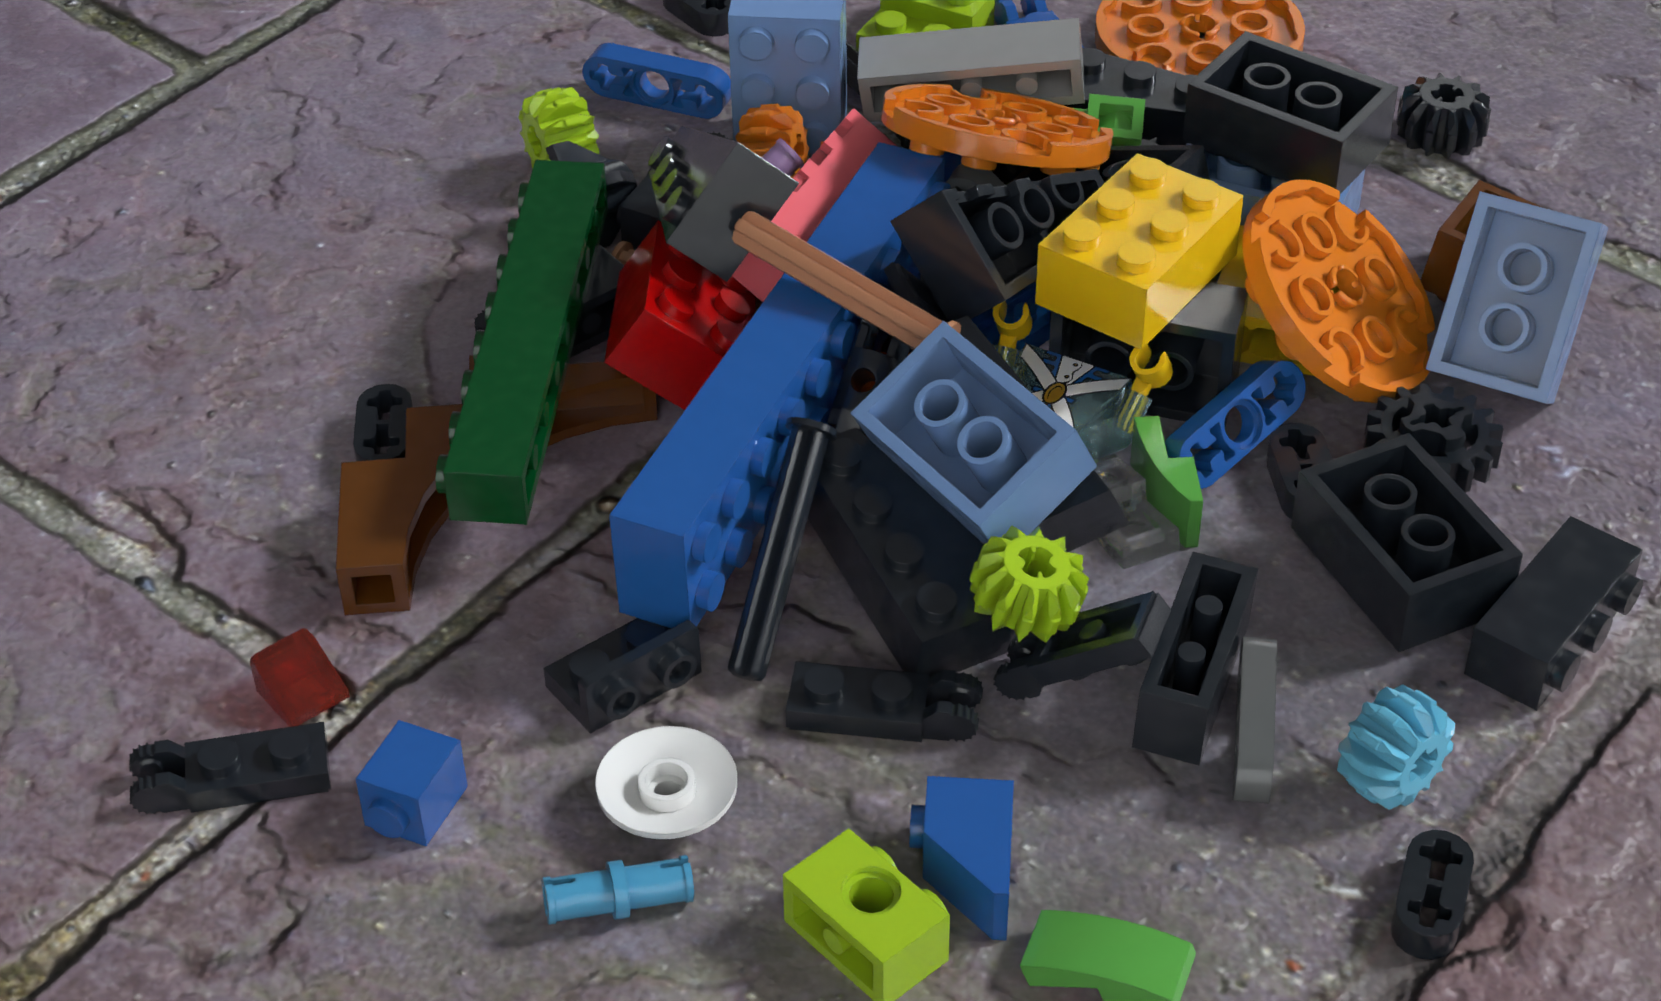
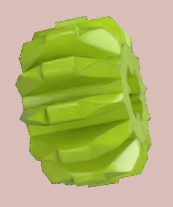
M573 87L549 88L538 91L535 95L524 99L522 110H520L518 117L522 125V130L519 134L524 139V152H528L532 168L535 160H550L545 148L560 142L570 141L600 154L596 143L599 134L596 132L593 124L595 117L590 116L587 101L583 97H579L578 92Z
M1012 525L1002 537L991 536L982 547L978 561L974 563L970 574L971 585L969 588L975 594L974 612L992 615V631L1003 627L1013 629L1018 642L1028 635L1029 632L1035 634L1042 641L1047 642L1057 630H1068L1069 626L1076 621L1081 606L1084 603L1088 593L1087 584L1089 577L1083 573V555L1065 552V537L1051 541L1043 537L1039 526L1029 535H1025Z

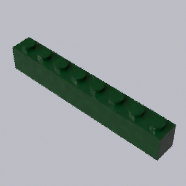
M535 160L529 183L521 182L518 193L519 217H511L508 224V254H500L497 261L496 281L498 288L497 291H489L485 303L486 328L485 330H477L474 338V369L465 370L461 384V401L463 406L461 412L453 411L450 417V450L448 454H440L437 460L436 489L438 493H446L450 520L527 525L608 212L604 163Z

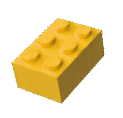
M1137 153L1038 244L1035 304L1142 350L1237 255L1244 195L1219 186L1214 181L1201 179L1168 166L1158 159L1149 158Z

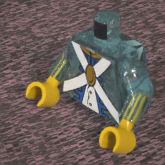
M1006 300L994 306L993 318L1000 338L998 345H992L1029 391L1076 429L1094 461L1126 449L1132 442L1134 417H1144L1152 402V399L1147 397L1151 388H1160L1166 385L1172 377V363L1166 352L1162 353L1155 367L1144 369L1150 360L1151 349L1148 344L1142 350L1135 347L1129 357L1130 365L1136 374L1132 384L1131 378L1028 343L1024 345L1021 351L1017 350V341L1024 339L1032 329L1033 321L1027 303H1024L1021 319L1015 323L1003 322L1007 313Z

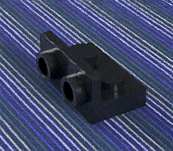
M636 618L544 667L545 686L591 734L614 720L628 716L636 708L671 689L684 685L692 677L700 674L702 669L699 629L690 620L669 628Z

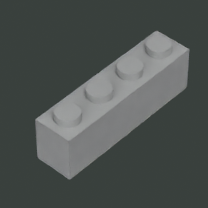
M1079 18L860 37L857 80L863 115L869 122L881 121L885 92L894 87L912 84L951 85L953 90L980 98L981 88L1034 97L1060 105L1085 103L1084 68Z

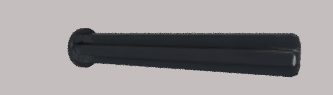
M789 417L786 421L785 427L791 433L728 663L729 672L741 679L762 681L766 677L828 441H835L837 439L838 431L835 428L812 419Z

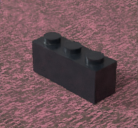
M1570 516L1475 625L1464 674L1537 711L1554 689L1564 692L1569 687L1580 666L1581 656L1586 650L1596 653L1600 649L1611 629L1613 617L1616 613L1619 612L1627 615L1635 605L1643 587V580L1636 577L1643 549Z
M1192 552L1171 607V612L1160 636L1158 647L1153 654L1140 688L1132 742L1133 748L1200 765L1240 651L1242 636L1245 637L1249 625L1259 568Z

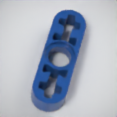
M614 43L599 45L586 60L582 69L586 84L591 90L603 97L694 117L714 118L721 113L731 99V79L721 68L704 62ZM653 71L662 75L668 83L669 90H661L653 86L648 80L646 72Z
M1261 360L1254 363L1165 440L1168 458L1194 457L1200 488L1203 489L1211 486L1299 409L1306 391L1303 373L1297 365L1290 361ZM1273 377H1276L1278 383L1276 385ZM1273 391L1275 399H1264ZM1236 407L1242 418V427L1239 435L1234 440H1231L1226 434L1224 424L1229 410ZM1191 448H1192V449H1201V450H1200L1196 455H1194V456H1192V453H1191V451H1190Z

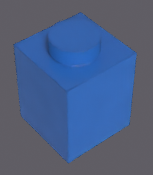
M398 720L356 777L365 826L373 828L376 832L388 838L400 837L427 846L468 787L461 741Z

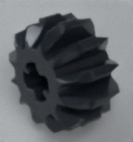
M1438 73L1435 79L1425 76L1418 77L1415 84L1405 86L1403 95L1400 97L1396 119L1398 126L1397 135L1406 139L1407 148H1421L1425 151V156L1427 157L1433 153L1442 154L1446 159H1449L1452 153L1462 156L1470 155L1472 148L1482 146L1484 137L1488 133L1491 113L1489 106L1490 97L1480 92V84L1464 83L1461 76L1451 79L1445 78L1441 73Z

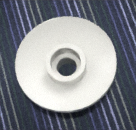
M678 726L654 727L636 732L624 738L607 752L597 770L596 794L602 811L621 829L634 835L651 839L681 838L708 828L727 812L737 792V770L728 750L719 741L706 733Z

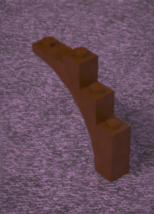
M469 355V370H473V355ZM604 362L568 364L547 447L564 439L610 426L658 420L656 393ZM462 404L407 408L405 458L341 462L336 573L345 616L411 610L417 571L431 540L449 517L446 493H438L436 489V465L440 454L449 453L450 417L453 411L461 412Z

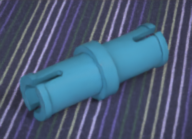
M687 855L674 859L624 866L621 859L607 861L603 870L552 878L546 876L541 879L544 910L549 925L556 924L557 921L612 913L615 920L630 918V910L694 901L693 875Z

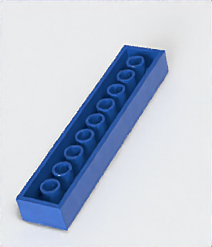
M879 142L808 239L807 243L891 292L893 291L887 282V275L883 269L892 262L895 264L899 263L920 280L921 273L890 221L937 192L951 189L950 184L944 182L945 158L921 154L910 149ZM784 273L609 515L620 613L669 628H673L686 620H690L697 627L706 611L712 612L717 608L722 598L726 581L736 567L742 568L746 564L752 550L753 540L763 525L766 526L791 433L785 427L787 418H807L828 425L827 420L848 360V355L861 319L860 317ZM879 330L873 346L874 351L881 353L882 345L889 334Z

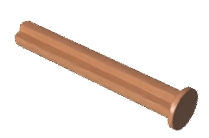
M747 211L741 219H738L734 226L735 230L732 239L736 245L913 349L943 322L756 212ZM954 320L947 323L960 334L961 325Z

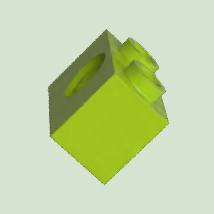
M848 828L783 874L784 921L873 1001L897 1000L949 961L950 914L941 899L932 891L920 889L897 869L894 861L883 849L877 846H869L851 829Z

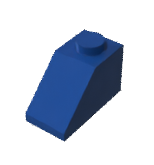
M927 776L925 805H911L909 848L923 849V879L992 940L1007 941L1014 780Z

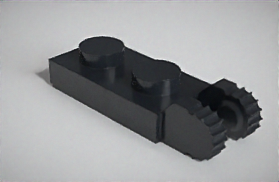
M1151 591L1079 612L1076 621L1069 626L1067 631L1057 630L1047 642L1042 641L1032 632H1029L1020 642H1018L1017 637L1014 635L1007 648V657H1010V663L1006 661L1004 665H1000L993 680L995 682L993 685L997 687V691L1002 693V696L1005 695L1008 699L1013 698L1017 701L1018 699L1024 700L1025 697L1030 699L1040 696L1043 687L1070 679L1078 681L1092 673L1121 665L1133 666L1140 664L1146 659L1151 658L1156 651L1171 609L1159 593Z
M796 661L785 710L786 727H789L790 730L922 742V739L942 741L954 739L956 742L958 740L965 742V739H972V735H976L978 730L979 718H977L978 713L974 712V708H976V704H980L982 699V681H979L978 677L972 676V673L966 674L964 671L957 673L955 670L943 669L930 677V674L927 673L917 674L916 672Z
M324 722L186 742L184 746L168 739L154 741V744L138 745V748L133 749V753L129 754V771L132 772L133 777H138V781H133V786H130V804L133 805V809H137L139 813L145 812L146 815L148 813L156 814L159 811L168 813L190 809V812L193 813L323 793L331 789L328 741Z

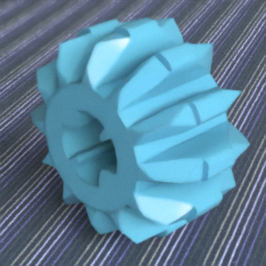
M1404 684L1394 689L1385 687L1378 692L1373 703H1363L1361 714L1355 721L1348 723L1351 728L1348 736L1339 743L1338 751L1341 753V757L1338 761L1337 771L1346 778L1348 784L1354 787L1358 794L1371 803H1379L1388 810L1400 804L1407 806L1414 802L1420 790H1429L1433 777L1436 773L1443 771L1441 765L1444 758L1453 750L1454 743L1450 739L1454 735L1455 722L1447 716V712L1436 705L1437 701L1422 691H1414Z

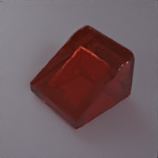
M306 628L290 634L255 653L250 658L256 691L289 727L298 726L350 697L348 688L322 647Z

